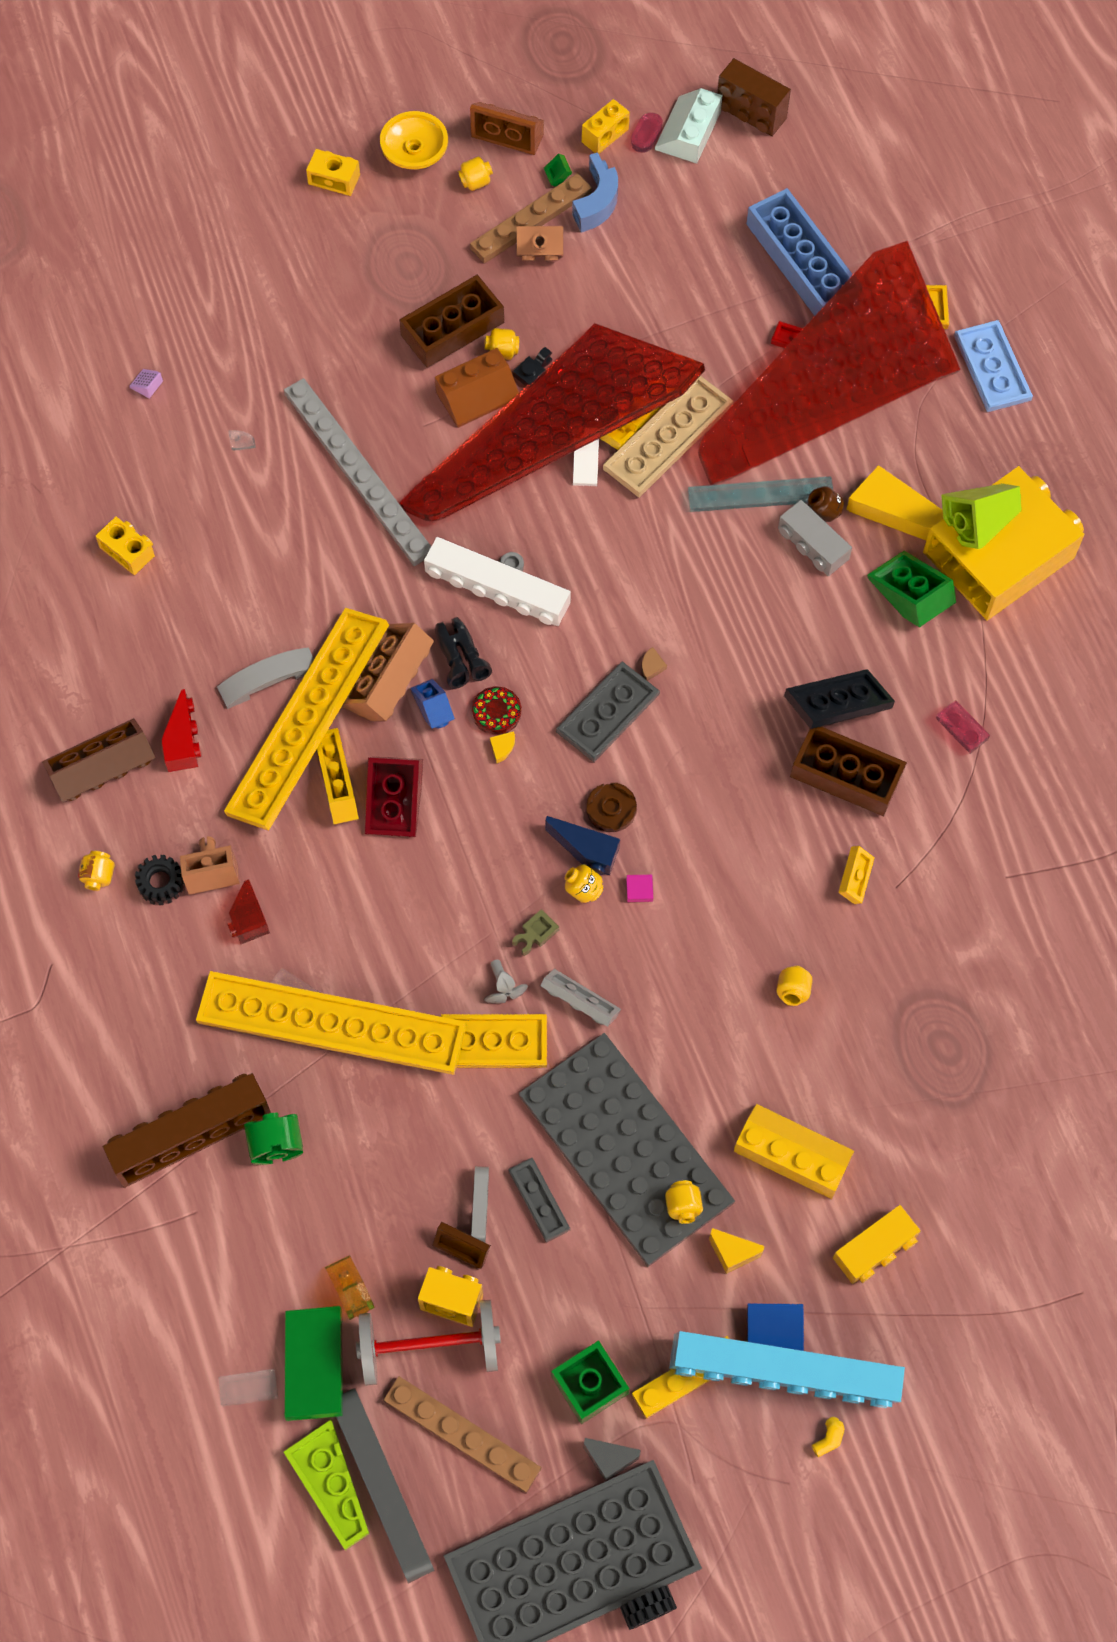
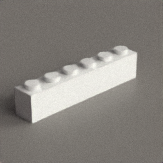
M436 537L424 559L425 572L431 577L444 579L457 588H466L479 597L485 596L494 600L501 606L512 607L522 615L534 616L547 625L559 626L571 603V591L439 537Z

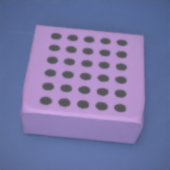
M143 369L132 382L130 388L150 399L163 382L161 373Z

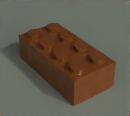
M477 274L399 319L401 336L426 368L490 332L492 329L504 323V306Z
M821 726L809 729L793 763L790 777L884 817L902 778L907 762Z

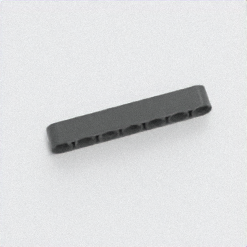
M353 1388L343 1393V1416H338L337 1420L409 1584L435 1570L358 1393Z

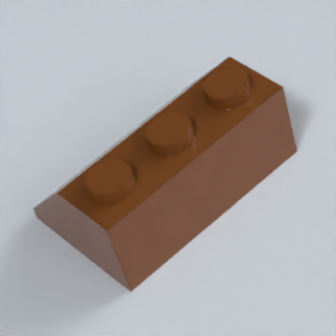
M477 102L470 106L472 138L531 155L536 154L544 135V120L538 119L535 116L517 113L514 110L496 107L493 104Z
M498 348L435 376L436 394L458 428L520 399L510 367Z

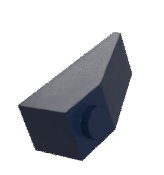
M550 816L546 817L545 830L582 865H587L599 875L611 874L620 849L619 838Z

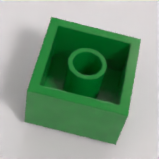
M599 1340L551 1371L552 1379L581 1425L629 1394L630 1388Z

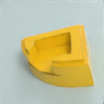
M514 731L490 737V743L497 763L504 761L513 750L515 745Z

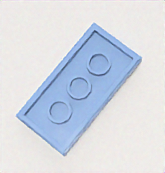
M999 320L955 331L954 338L987 412L1032 400L1033 395Z

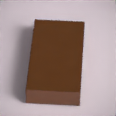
M441 1222L438 1226L432 1246L479 1269H482L491 1246L444 1222Z

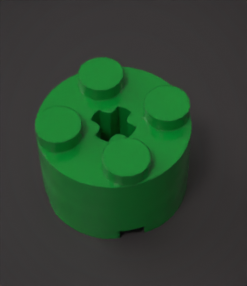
M269 1113L262 1116V1121H252L244 1124L247 1147L252 1164H273V1160L281 1158L284 1162L303 1154V1142L297 1114L279 1117L278 1113Z

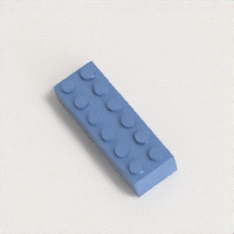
M788 188L748 207L747 226L820 324L860 305L863 287Z

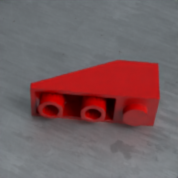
M182 689L162 737L164 760L168 772L199 767L197 758L202 757L199 742L195 743L194 735H198L196 720H191V713L195 712L192 697H187L185 689Z

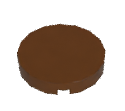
M601 784L591 791L587 799L588 818L596 828L605 832L624 830L633 823L637 814L636 798L633 792L622 784Z

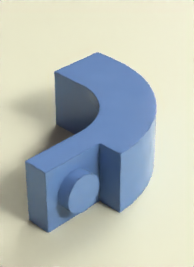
M598 152L589 155V171L597 185V189L589 196L574 200L572 204V216L581 233L605 222L613 213L617 204L618 175L616 168L608 169L606 161L601 160Z

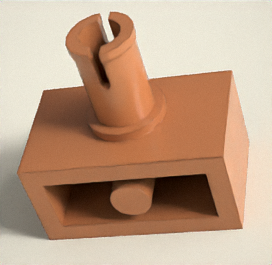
M517 226V257H522V261H535V257H545V261H558V257H563V226Z
M207 836V845H205L204 837L199 840L200 852L180 856L181 874L189 895L240 884L238 864L231 845L216 848L215 839Z

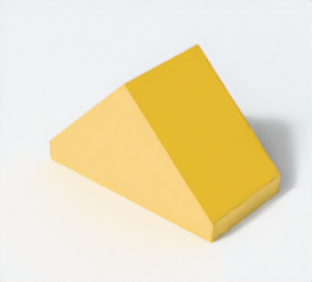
M712 1228L709 1241L726 1274L760 1258L765 1247Z

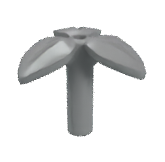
M500 960L491 962L499 993L484 998L485 1002L492 1004L505 1003L508 996L511 999H516L527 990V984H521L514 988L515 982L504 971Z

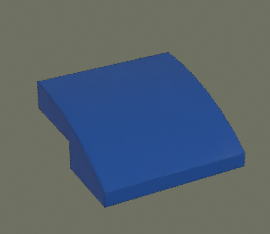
M748 1303L747 1342L804 1351L803 1304Z

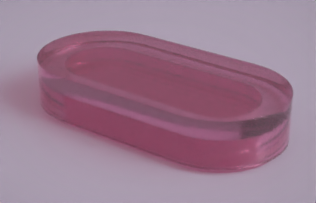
M647 113L642 116L631 137V146L635 151L645 153L653 148L662 131L663 120L660 115Z

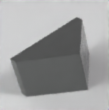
M588 1438L584 1440L583 1448L605 1482L639 1460L641 1452L639 1449Z

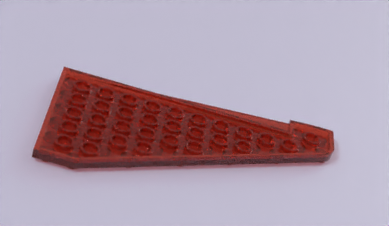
M908 241L873 252L705 434L698 447V456L710 486L733 479L941 378L958 373L961 370Z
M594 323L578 341L546 368V371L534 382L526 386L438 467L425 476L399 504L405 512L425 521L444 519L682 396L705 371L704 363Z

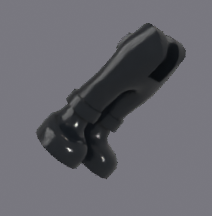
M458 617L451 619L455 632L454 635L449 636L443 622L435 625L437 641L447 658L448 665L451 667L447 676V683L452 689L463 687L469 680V672L463 663L457 646H460L465 660L469 664L471 676L475 681H482L492 674L490 664L486 660L479 658L478 650L475 648L467 627Z

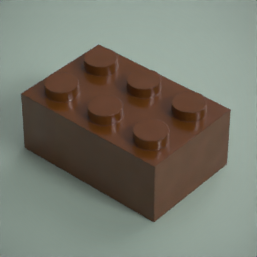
M733 58L719 75L717 94L722 95L721 110L734 115L742 122H746L759 131L773 137L787 119L791 89Z

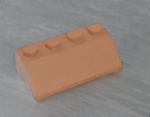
M415 623L389 624L342 707L370 721H387L392 716L394 707L399 699L404 696L409 682L416 676L421 662L428 656L434 640Z

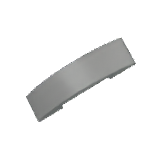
M309 648L283 652L244 668L222 682L217 688L227 709L250 700V694L292 676H295L296 679L305 676L314 658Z

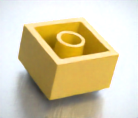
M437 1266L436 1269L429 1267L418 1296L420 1310L473 1327L480 1307V1301L483 1299L482 1284L478 1283L479 1280L469 1275H463L462 1278L452 1275V1270L442 1266Z

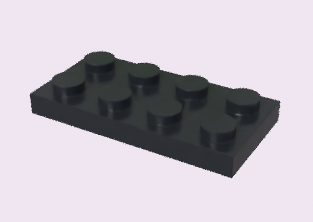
M868 669L786 688L784 697L810 729L893 708L895 700Z

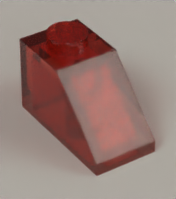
M248 879L244 881L229 911L232 922L227 923L232 938L238 937L240 944L270 933Z

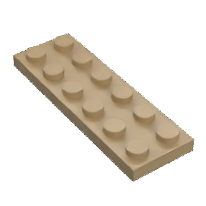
M697 374L603 465V470L636 496L640 497L733 407L734 401Z

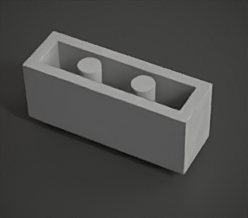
M802 500L780 516L778 526L780 534L785 539L791 540L796 545L797 550L802 555L810 558L814 566L819 571H823L827 576H830L850 559L852 547Z

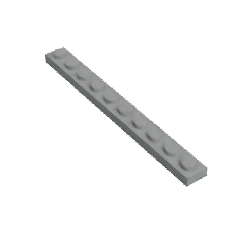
M303 378L285 388V396L412 565L416 566L423 562L431 545L307 381Z

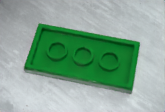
M341 1306L285 1311L286 1421L343 1416Z

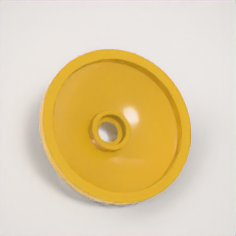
M409 111L394 116L384 125L380 134V146L384 156L394 165L405 169H422L435 164L443 157L448 147V133L444 124L435 116L420 111Z

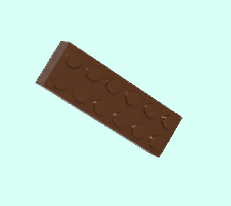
M241 1074L235 1077L232 1083L224 1087L216 1086L208 1091V1095L200 1099H189L183 1103V1107L175 1111H165L157 1117L158 1119L150 1123H140L132 1129V1132L124 1136L119 1134L110 1138L107 1144L102 1147L122 1186L126 1188L244 1130L245 1123L262 1121V1116L271 1113L254 1074Z

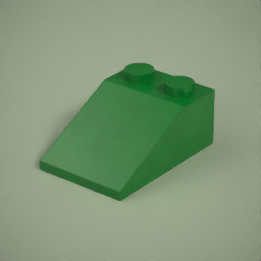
M902 551L867 575L870 582L901 616L919 628L956 603L953 579L906 551Z

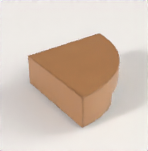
M653 647L646 652L642 661V674L647 681L667 669L666 663Z

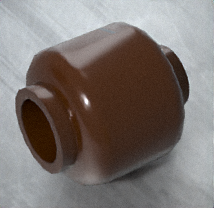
M823 486L814 489L810 493L808 506L822 520L831 522L842 514L844 501L840 494L830 487Z

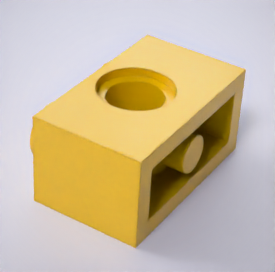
M315 149L306 169L309 185L348 196L352 195L360 177L358 160Z

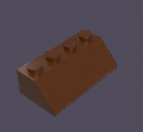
M133 718L42 761L61 801L64 802L66 800H76L81 796V793L89 789H99L105 784L104 782L112 778H122L128 773L127 771L133 768L145 767L156 757L143 730Z

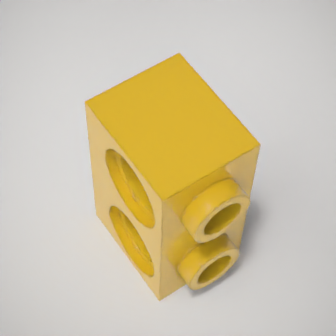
M611 100L582 124L581 142L594 153L598 152L600 154L629 130L630 112L616 100Z
M118 517L111 520L96 535L99 548L134 576L155 556L152 541L144 534L140 536L128 521L125 520L123 522ZM134 550H140L137 553H131Z

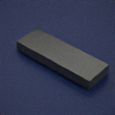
M533 1157L509 1169V1174L545 1242L547 1243L570 1231V1227Z

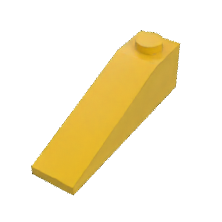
M330 729L323 737L317 751L333 824L357 820L359 817L339 729Z

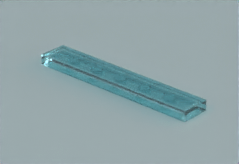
M829 476L688 487L687 492L690 512L793 505L800 500L807 504L808 497L814 489L823 486L833 489L832 478Z

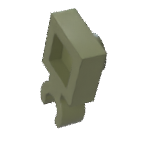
M541 909L522 926L526 933L516 935L513 938L512 945L515 947L519 942H525L527 945L522 949V955L525 956L531 952L532 944L536 942L541 947L559 931V926Z

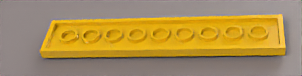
M349 608L343 610L226 806L224 812L228 817L269 831L389 627L387 620Z
M213 971L209 973L196 1018L198 1024L455 1075L467 1025L465 1021Z

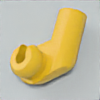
M837 1417L827 1419L825 1423L827 1428L825 1438L811 1445L817 1457L840 1446L845 1428L843 1422Z

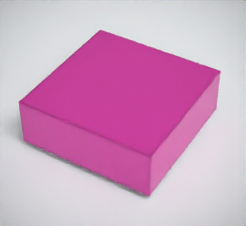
M652 874L626 875L627 902H653Z

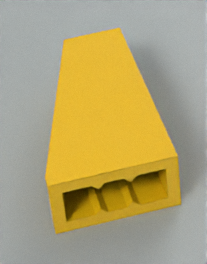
M879 465L849 497L847 510L853 514L923 540H927L930 528L943 519V510Z

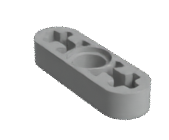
M475 1166L471 1236L486 1243L489 1167Z

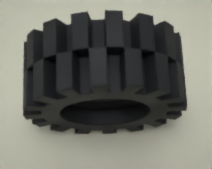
M153 855V860L151 861L146 858L144 860L145 865L139 864V872L136 871L135 882L143 899L149 900L154 905L155 902H158L159 905H164L163 901L166 900L168 904L172 903L171 898L177 899L179 897L178 892H182L184 889L182 886L184 881L179 864L174 862L171 857L166 859L165 855H160L158 859L156 855ZM157 872H165L170 877L168 884L162 888H155L150 884L151 877Z
M668 1585L627 1602L620 1609L629 1630L677 1609Z

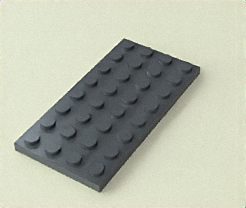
M605 1033L519 1093L521 1100L647 1267L735 1203L730 1193ZM677 1181H691L692 1184L700 1189L703 1211L692 1223L681 1224L679 1220L672 1219L668 1214L665 1194L671 1188V1185Z
M654 1460L444 1555L478 1642H547L616 1610L639 1596L674 1583L702 1569Z

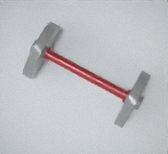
M491 1299L480 1301L482 1328L475 1332L377 1342L374 1339L371 1313L359 1314L360 1341L356 1342L357 1359L362 1360L365 1385H377L376 1357H378V1354L471 1343L484 1345L487 1372L498 1371L495 1344L501 1343L499 1326H493Z

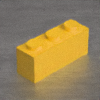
M899 1205L836 1251L833 1260L852 1284L858 1280L864 1283L875 1274L873 1269L881 1264L883 1267H886L897 1258L895 1253L903 1248L904 1251L912 1248L918 1242L916 1237L921 1230L903 1207Z

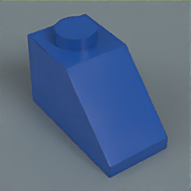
M434 679L410 688L426 723L431 728L445 727L449 724V721L455 719L446 692Z

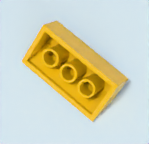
M756 1104L734 1148L735 1153L830 1199L833 1198L854 1153V1150Z

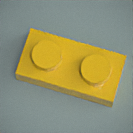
M852 846L838 892L853 904H862L875 858L860 846Z

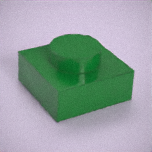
M559 153L544 167L549 182L554 187L560 185L572 174L565 155Z

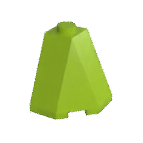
M998 484L941 495L943 519L948 526L953 525L959 534L957 539L962 546L975 549L983 548L1022 511L1020 486Z

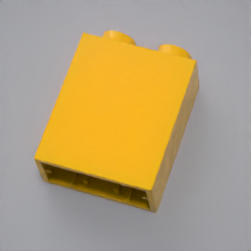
M1020 466L992 485L1009 484L1020 486L1022 511L983 548L975 549L962 546L957 539L959 534L953 525L948 526L945 520L942 519L930 528L923 553L944 575L953 579L954 586L987 621L1073 560L1085 535L1079 517L1071 510L1066 509L1062 511L1050 499L1051 494L1046 483L1038 476L1030 478Z

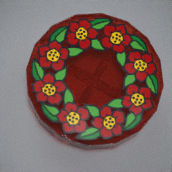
M494 686L484 689L477 694L472 704L474 723L480 730L492 733V735L510 732L517 726L521 718L522 707L519 698L513 691L505 687Z

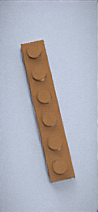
M578 173L471 242L470 249L485 264L517 243V226H543L570 208L574 200L590 195L592 187Z
M398 1376L384 1398L385 1403L526 1494L542 1467L400 1376Z

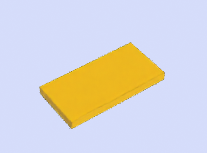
M441 1014V1017L465 1021L467 1024L456 1068H547V1014Z

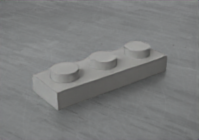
M553 969L542 981L541 987L545 988L549 994L563 999L575 1010L586 1013L595 1022L604 1024L607 1027L617 1018L621 1010L556 969Z

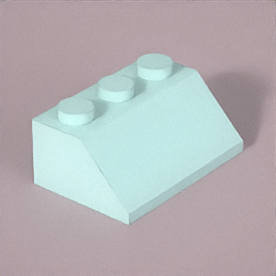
M700 88L679 96L659 137L655 150L697 164L721 113L722 95Z

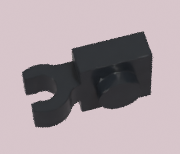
M544 347L540 350L535 360L528 356L513 370V376L531 390L546 375V369L544 368L552 362L550 357L552 352Z

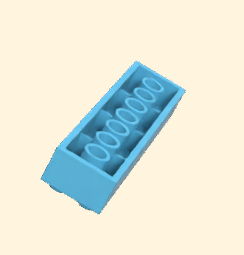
M683 1331L674 1334L669 1366L671 1369H676V1375L692 1377L697 1372L703 1373V1379L720 1381L727 1377L732 1378V1384L748 1386L752 1385V1382H758L759 1388L768 1390L780 1389V1386L787 1387V1393L803 1395L808 1394V1391H814V1397L824 1399L836 1398V1395L843 1396V1402L859 1404L864 1403V1400H870V1406L880 1408L892 1407L893 1403L901 1402L905 1367Z

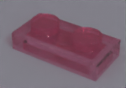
M956 700L937 714L936 719L970 754L989 740L990 735Z

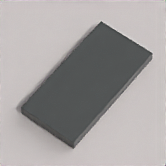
M622 661L556 728V732L591 761L595 762L660 695V690Z

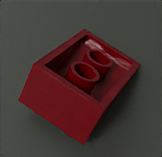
M368 757L365 834L416 837L422 790L423 759Z

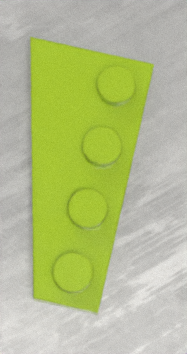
M329 1420L285 1450L284 1454L346 1551L370 1533L333 1422Z

